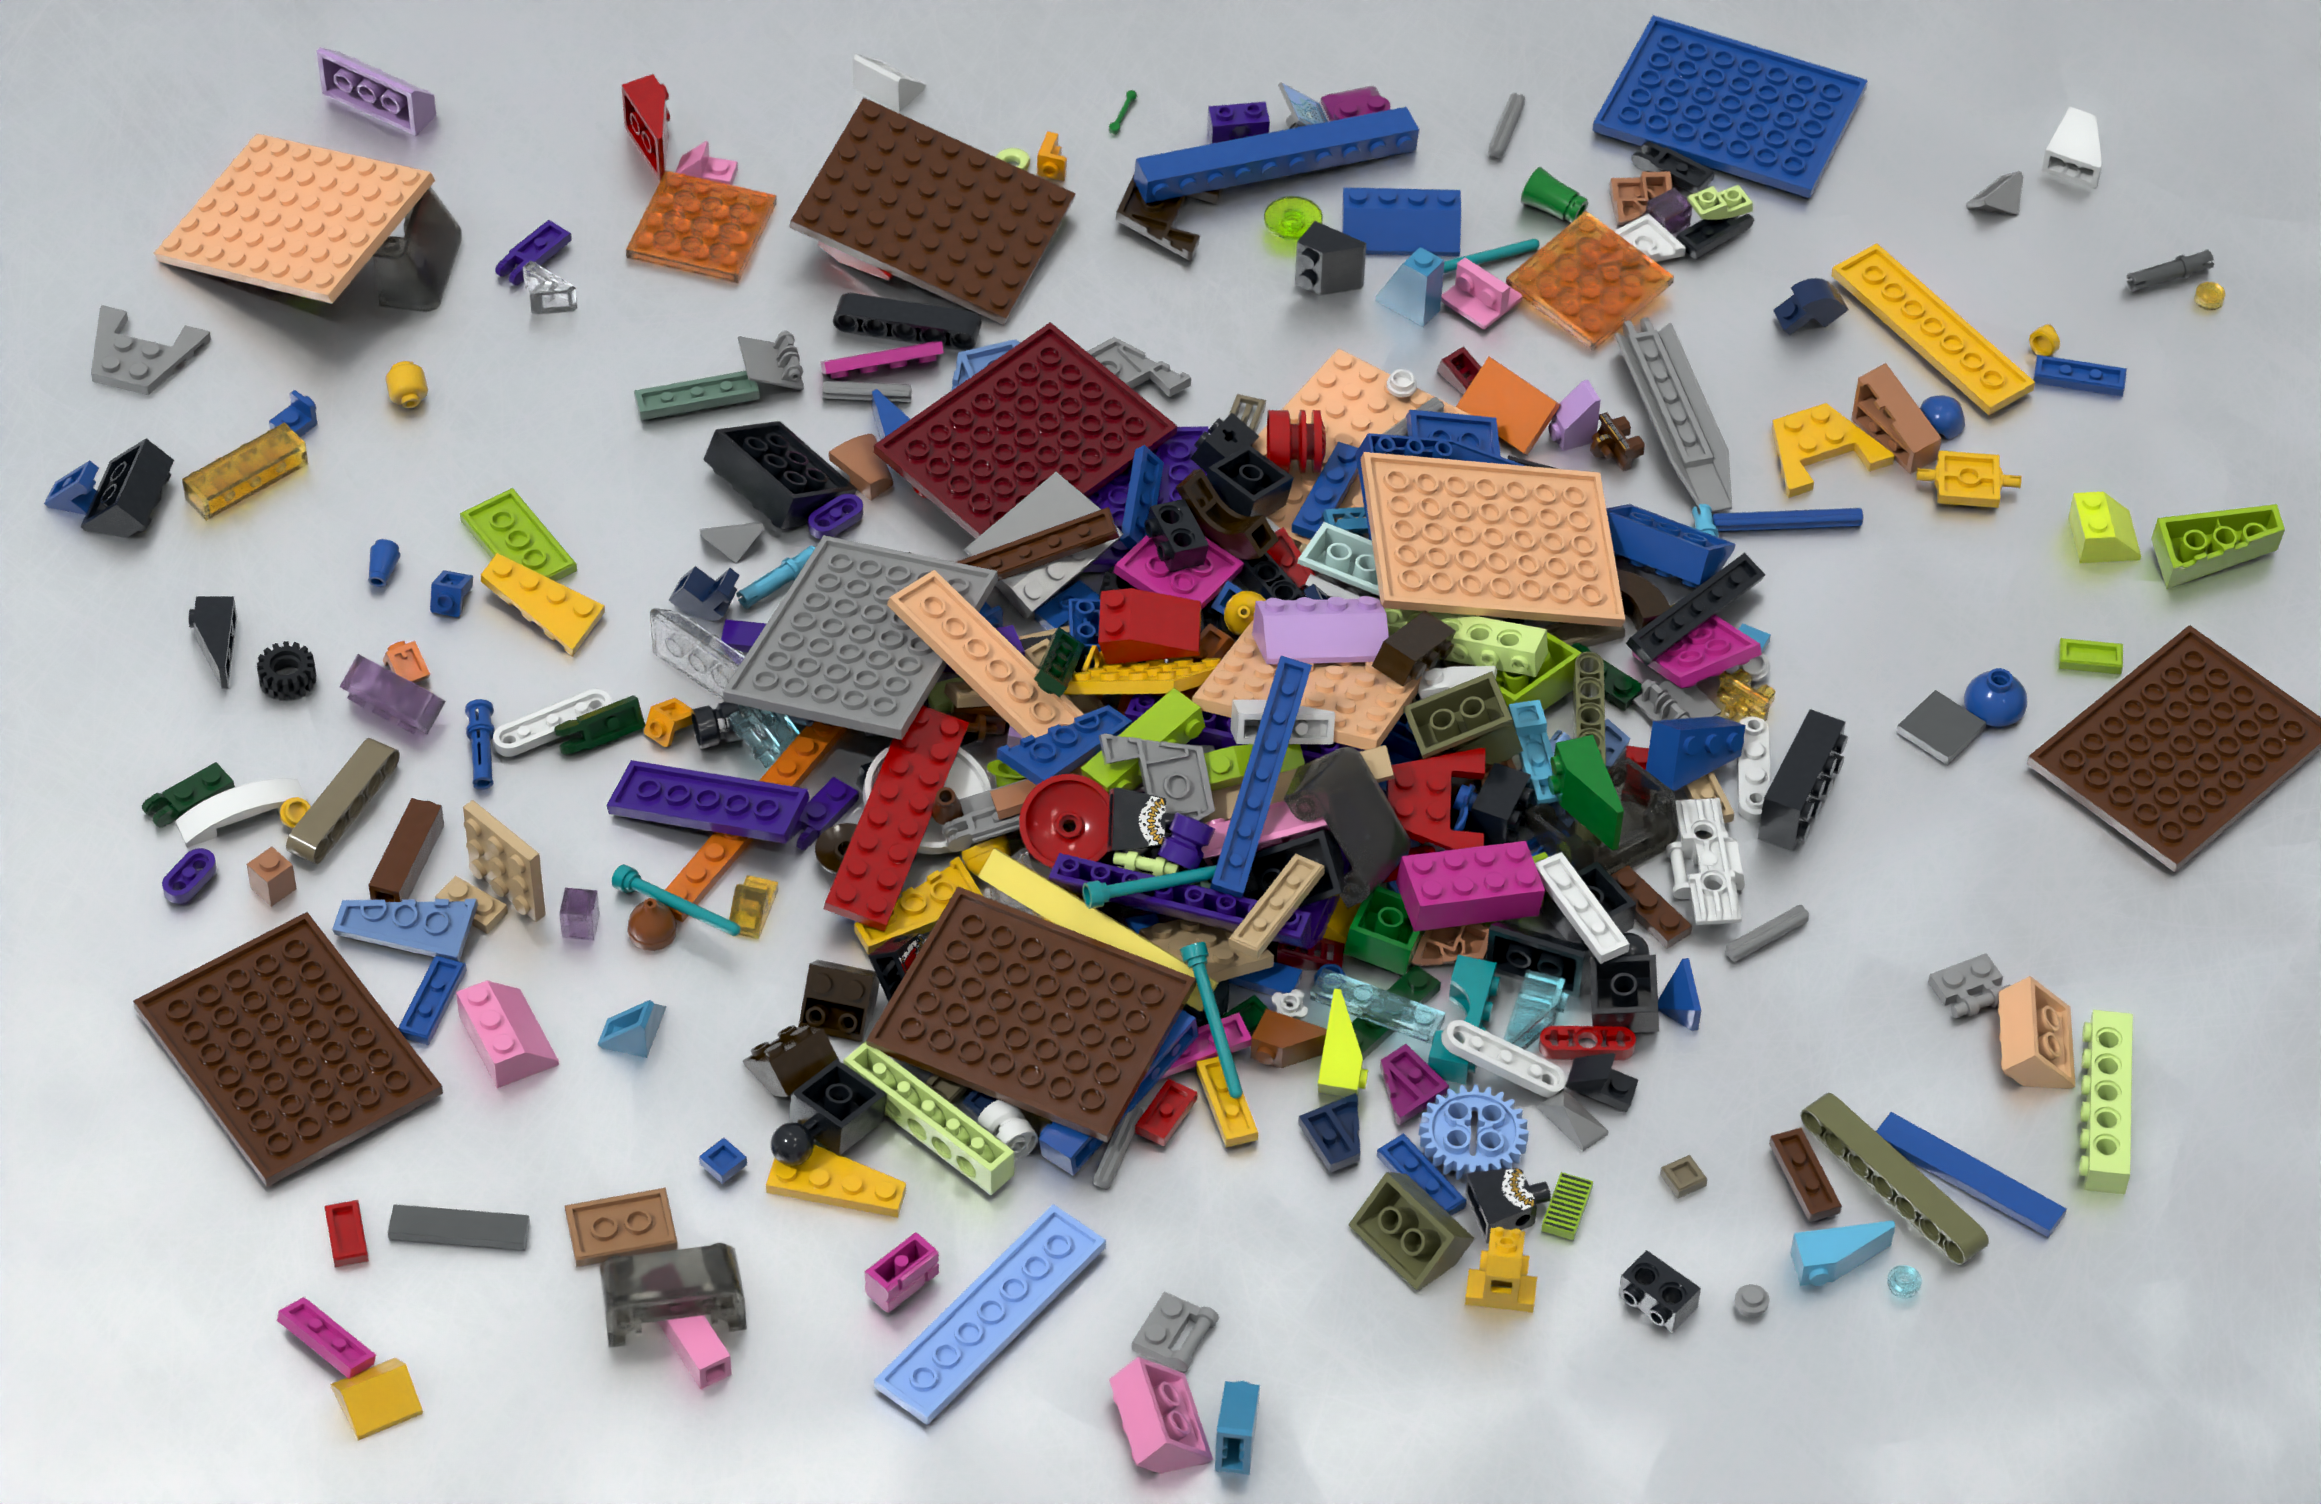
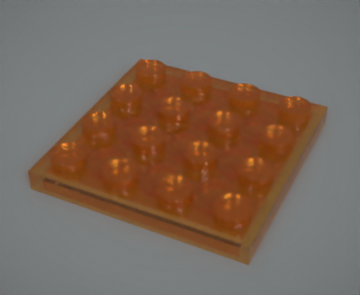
M665 171L626 248V258L739 283L777 204V197L774 194Z
M1585 211L1506 277V284L1522 294V298L1594 351L1623 326L1624 321L1631 320L1671 286L1674 276L1589 212Z

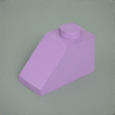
M1589 380L1582 381L1559 403L1561 405L1548 425L1552 440L1557 441L1562 451L1593 443L1592 436L1597 433L1601 400Z

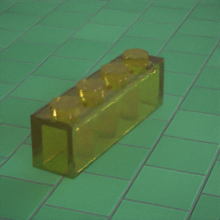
M284 422L184 477L182 483L185 500L207 521L308 465L306 443Z

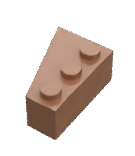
M1885 363L1859 377L1851 420L1865 433L1894 454V460L1910 474L1917 471V468H1922L1937 460L1942 438L1889 366Z

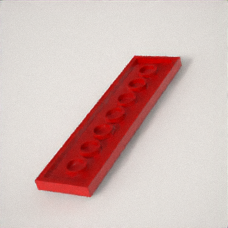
M922 706L903 739L893 738L827 896L824 910L885 932L931 820L932 806L936 793L946 783L969 722Z

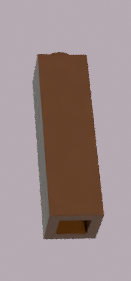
M411 798L368 885L370 900L402 902V899H409L444 827L442 805Z

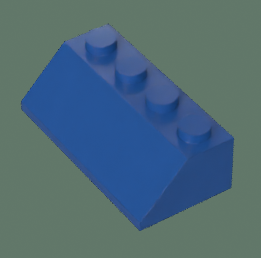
M1343 187L1342 233L1365 242L1366 255L1411 256L1421 247L1436 256L1460 257L1461 190Z
M1632 504L1606 508L1615 557L1621 555L1629 558L1628 562L1632 565L1655 568V573L1664 577H1679L1683 579V584L1697 588L1718 573L1736 546L1732 542Z

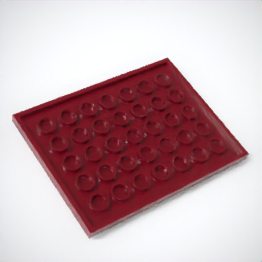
M1049 322L874 444V453L977 539L1055 472L1060 474L1088 498L1133 465L1135 449L1145 445L1148 449L1154 451L1177 434L1178 426L1054 324Z

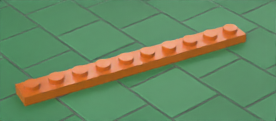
M817 721L810 727L806 726L759 781L799 787L849 728L836 725L828 726ZM714 832L665 890L698 905L754 838ZM667 906L672 910L676 920L683 923L688 915Z

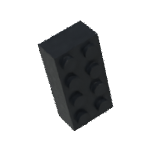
M1812 709L1809 710L1764 797L1758 839L1793 852L1799 840L1803 842L1806 840L1811 826L1808 822L1810 818H1817L1822 805L1820 799L1822 795L1828 796L1833 784L1831 777L1833 773L1839 774L1844 762V756L1840 754L1843 753L1848 740V736L1844 735L1845 721Z

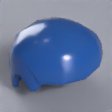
M1946 395L1932 396L1924 400L1920 406V410L1939 434H1943L1946 439H1953L1962 433L1965 427V418L1962 407L1956 399Z

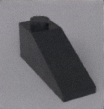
M196 596L195 608L189 610V627L195 629L196 641L221 688L228 689L237 624L234 596Z

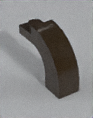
M1202 469L1194 470L1175 487L1181 498L1185 499L1204 536L1236 558H1260L1279 541L1264 515L1248 517L1230 509L1218 496Z
M1617 569L1624 614L1631 619L1638 632L1668 610L1670 605L1663 593L1651 582L1631 572Z

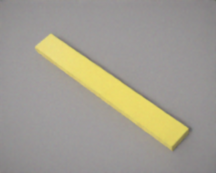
M993 849L978 878L1054 924L1195 978L1193 969L1188 968V964L1183 963L1181 959L1098 909H1088L1083 900L998 849ZM1209 977L1214 992L1219 982ZM1196 983V987L1190 995L1187 1004L1198 1011H1203L1204 1007Z

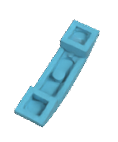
M1540 700L1509 704L1508 709L1523 749L1522 752L1518 753L1523 772L1531 774L1530 788L1534 789V800L1537 804L1559 801L1556 794H1551L1548 786V776L1552 775L1550 758L1554 754L1547 735V721Z

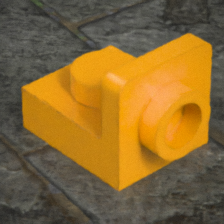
M1049 131L1046 133L1037 154V176L1064 181L1067 171V158L1061 156L1062 147L1058 146V133Z
M676 698L651 706L644 734L665 748L671 746L675 731L693 724L692 708Z

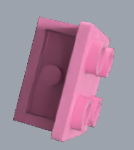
M1463 258L1457 263L1456 283L1442 294L1441 297L1442 303L1482 329H1487L1522 301V294L1467 258Z

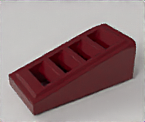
M1463 346L1441 359L1437 371L1464 395L1470 383L1481 369V366ZM1468 373L1470 376L1465 379L1463 375Z
M1323 938L1311 949L1278 943L1277 963L1318 971L1325 964H1335L1342 968L1345 943ZM1301 950H1307V954L1301 952ZM1314 951H1321L1320 957L1314 956ZM1327 952L1334 953L1333 961L1327 959Z

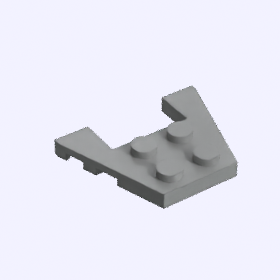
M102 305L99 312L92 362V381L149 395L174 374V368L182 361L188 362L194 356V351L199 346L205 347L210 343V331L185 325L173 346L150 342L120 334L128 321L127 311Z
M1115 337L1087 351L1131 388L1151 379L1162 391L1171 397L1191 386V377L1184 372L1178 374L1170 370L1169 364L1163 361L1156 363L1146 358L1145 352Z
M1112 734L1099 735L1104 764L1138 759L1145 794L1165 798L1166 813L1178 812L1199 821L1215 811L1203 748L1201 746L1113 736ZM1165 833V838L1169 837L1172 833ZM1150 848L1130 851L1139 852L1141 854Z

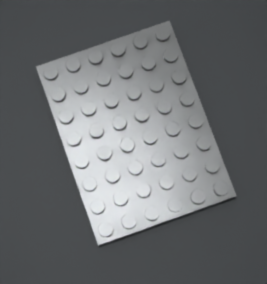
M823 536L724 689V701L902 740L946 668L947 663L887 606L889 597L935 570L979 612L998 581L997 571Z

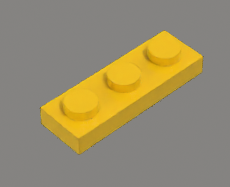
M1219 1057L1197 1061L1196 1070L1225 1147L1258 1140V1130L1243 1093L1238 1099L1230 1096Z

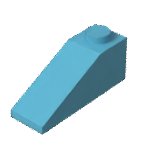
M1894 1220L1794 1233L1790 1253L1800 1286H1820L1828 1282H1834L1890 1247L1895 1230Z

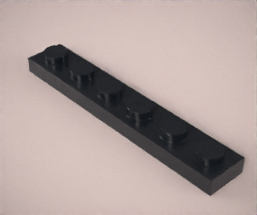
M1743 553L1632 635L1626 642V645L1648 666L1758 584L1766 574L1746 553Z

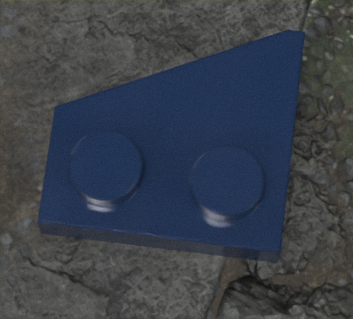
M1356 1093L1299 1116L1298 1125L1330 1173L1360 1161L1358 1096Z

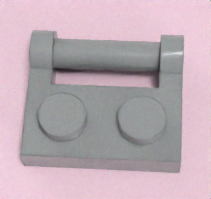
M1163 1292L1132 1341V1350L1178 1371L1185 1372L1192 1363L1191 1356L1208 1329L1215 1326L1219 1320V1315L1209 1307L1201 1308L1167 1292ZM1188 1322H1195V1326L1180 1350H1171Z

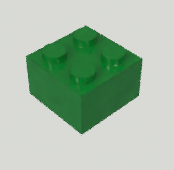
M1370 883L1349 928L1344 954L1400 975H1405L1420 939L1426 930L1414 932L1401 894Z

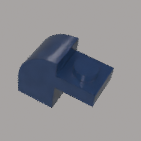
M1811 278L1793 285L1791 289L1794 295L1773 311L1783 330L1791 335L1812 318L1826 328L1849 309L1839 291L1832 284L1821 278Z
M694 566L680 578L668 601L690 616L707 621L719 620L724 616L735 596L737 588L734 585L740 575L729 568L719 578L714 580Z

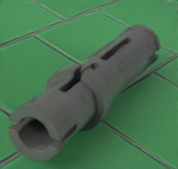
M2204 250L2190 256L2180 255L2173 261L2128 273L2126 278H2132V280H2128L2127 284L2129 289L2134 292L2178 277L2185 279L2190 277L2192 273L2213 268L2214 263L2208 262L2213 261L2214 258L2209 250Z

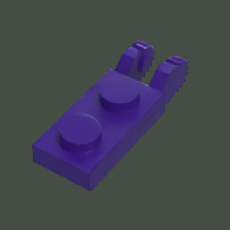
M547 220L513 247L509 254L498 262L495 268L496 274L505 277L511 273L509 282L518 286V284L527 279L530 272L535 271L572 241L571 233L554 222Z
M832 777L806 804L788 840L790 841L803 829V833L799 835L796 842V847L803 851L806 850L825 830L832 827L858 801L859 791Z

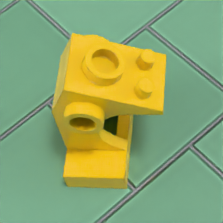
M1502 1227L1491 1228L1488 1251L1481 1250L1479 1270L1469 1269L1465 1305L1534 1312L1537 1277L1527 1276L1529 1256L1523 1255L1524 1231L1519 1229L1507 1230ZM1491 1285L1512 1287V1289H1511V1288L1494 1287V1286H1491Z

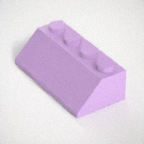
M324 48L317 50L322 94L414 136H417L436 117L434 94L427 90L418 88L403 79H398L341 52Z
M1362 596L1359 599L1330 597L1328 600H1313L1307 597L1298 598L1297 600L1269 598L1266 601H1256L1252 636L1266 664H1278L1281 655L1304 663L1374 662L1383 641L1389 637L1386 611L1381 605L1379 598L1375 599L1370 596Z

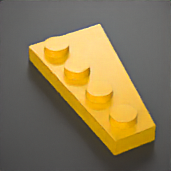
M496 553L481 573V582L508 605L513 604L522 612V616L530 623L534 621L544 630L546 636L552 641L557 640L565 647V651L572 657L605 613V605Z
M958 856L950 861V866L941 872L936 870L927 876V881L915 889L910 887L901 893V898L898 899L885 932L859 922L854 923V932L869 955L892 937L918 932L925 934L932 931L957 887L982 895Z
M814 1144L811 1156L800 1165L787 1166L774 1158L766 1182V1193L898 1218L906 1193V1182L841 1155L838 1156L834 1152Z

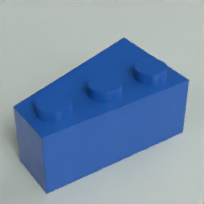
M1719 716L1653 721L1644 783L1674 792L1735 760L1742 754L1746 725Z

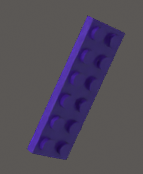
M631 760L606 806L608 813L611 815L786 844L810 797L808 789Z

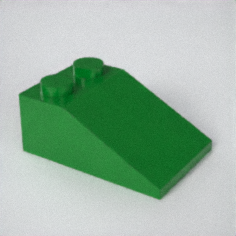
M1589 735L1557 742L1554 756L1550 758L1552 775L1548 776V786L1551 794H1556L1561 807L1611 850L1619 849L1624 809L1594 736Z

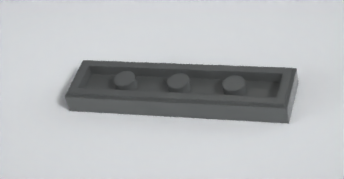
M393 1204L388 1238L525 1250L530 1219L529 1215Z

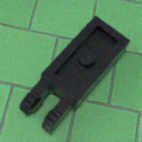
M1646 141L1642 145V152L1637 151L1631 157L1632 164L1644 172H1671L1672 183L1693 194L1704 190L1714 180L1713 170L1667 147L1664 148L1650 141Z
M1744 214V216L1739 218L1736 216L1718 220L1702 219L1677 234L1676 239L1686 247L1685 252L1694 259H1697L1738 235V233L1742 234L1750 229L1754 218L1750 214Z

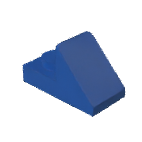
M89 460L57 480L44 504L48 508L86 515L97 491L93 487L96 483L94 477L99 467Z

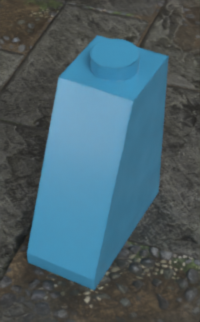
M1419 247L1399 267L1375 296V301L1424 327L1441 309L1444 259Z
M1225 1381L1216 1432L1215 1471L1250 1475L1260 1385L1250 1384L1245 1381Z

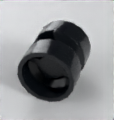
M722 702L717 704L716 709H712L708 705L691 710L693 728L700 749L718 746L720 740L731 743L745 739L744 724L738 704ZM722 718L724 728L719 729L717 719Z

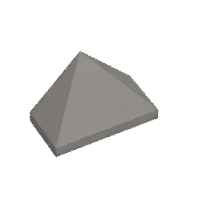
M2018 171L2002 175L1965 205L1968 209L2018 215L2023 183L2022 172Z
M757 522L699 530L700 535L733 562L737 563L763 531V523Z
M1564 1088L1558 1094L1548 1098L1538 1106V1109L1582 1151L1608 1135V1130Z

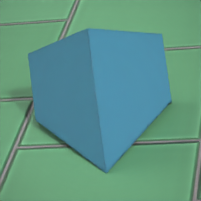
M648 1000L608 1018L597 1045L603 1049L647 1058L667 1006L655 1004Z

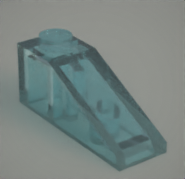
M1527 970L1503 1040L1526 1050L1540 1037V1033L1544 1028L1553 1026L1558 1013H1564L1567 1007L1569 994L1564 993L1565 979Z

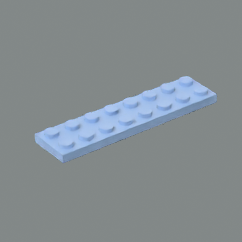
M1053 1204L874 1379V1388L928 1425L1106 1248V1240Z

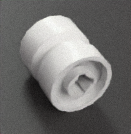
M997 1100L988 1105L979 1115L978 1124L1014 1151V1161L1024 1158L1036 1147L1038 1135L1030 1123L1024 1119V1114L1019 1107Z

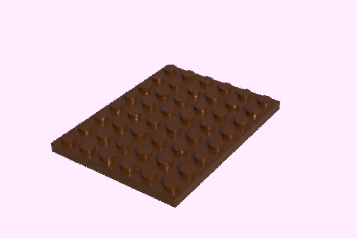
M863 97L793 215L789 228L1005 325L1072 205L1076 193Z
M2189 625L2028 756L2027 765L2166 867L2176 872L2321 750V717Z
M957 887L866 1039V1043L868 1046L878 1049L890 1057L1108 1143L1196 987V978L964 888Z
M308 912L133 1000L134 1009L266 1187L443 1094L441 1083Z

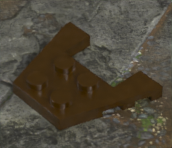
M1133 175L1116 211V220L1181 257L1192 261L1199 245L1200 235L1173 227L1187 197L1217 204L1224 188L1145 203L1134 182Z

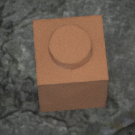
M270 847L246 864L250 888L271 907L297 889L293 864L273 847Z

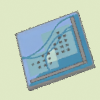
M1282 82L1278 84L1291 112V115L1286 119L1289 129L1328 122L1319 102Z

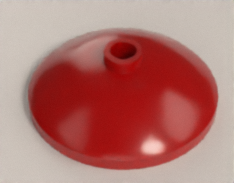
M1077 774L1056 775L1039 783L1026 797L1019 817L1020 834L1028 852L1039 863L1050 869L1053 868L1059 853L1099 862L1107 854L1109 794L1094 780ZM1065 823H1075V830L1066 832L1063 829Z

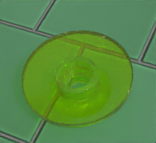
M1286 196L1276 199L1267 206L1264 212V223L1267 229L1274 235L1288 240H1299L1314 221L1322 224L1323 220L1322 212L1314 202L1298 196Z

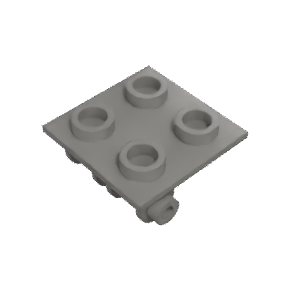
M788 331L780 332L775 343L738 336L748 380L804 390L802 381L803 368L799 364L800 357L797 348L794 346L795 339Z
M1650 679L1644 681L1641 686L1643 693L1633 699V702L1652 721L1712 717L1722 712L1696 685L1681 689L1669 680L1661 684Z

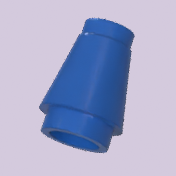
M379 539L375 542V545L371 546L368 582L375 587L386 586L401 557L399 546L395 542Z

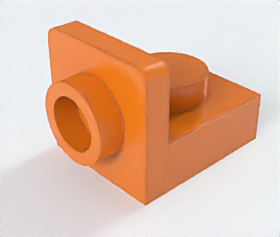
M400 641L387 648L388 651L384 655L383 662L385 666H390L400 689L429 678L430 672L415 641L407 644L405 641Z

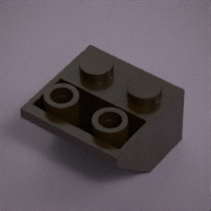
M816 960L810 963L798 1027L823 1028L826 1035L862 1042L877 1001L880 982L875 971L823 960Z
M792 1025L781 1030L777 1034L779 1038L770 1044L769 1042H764L751 1050L752 1055L744 1059L743 1063L773 1096L788 1097L793 1091L834 1060H839L823 1028L796 1027Z

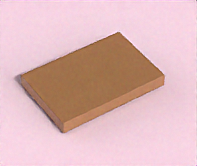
M666 1188L565 1205L576 1267L678 1249Z

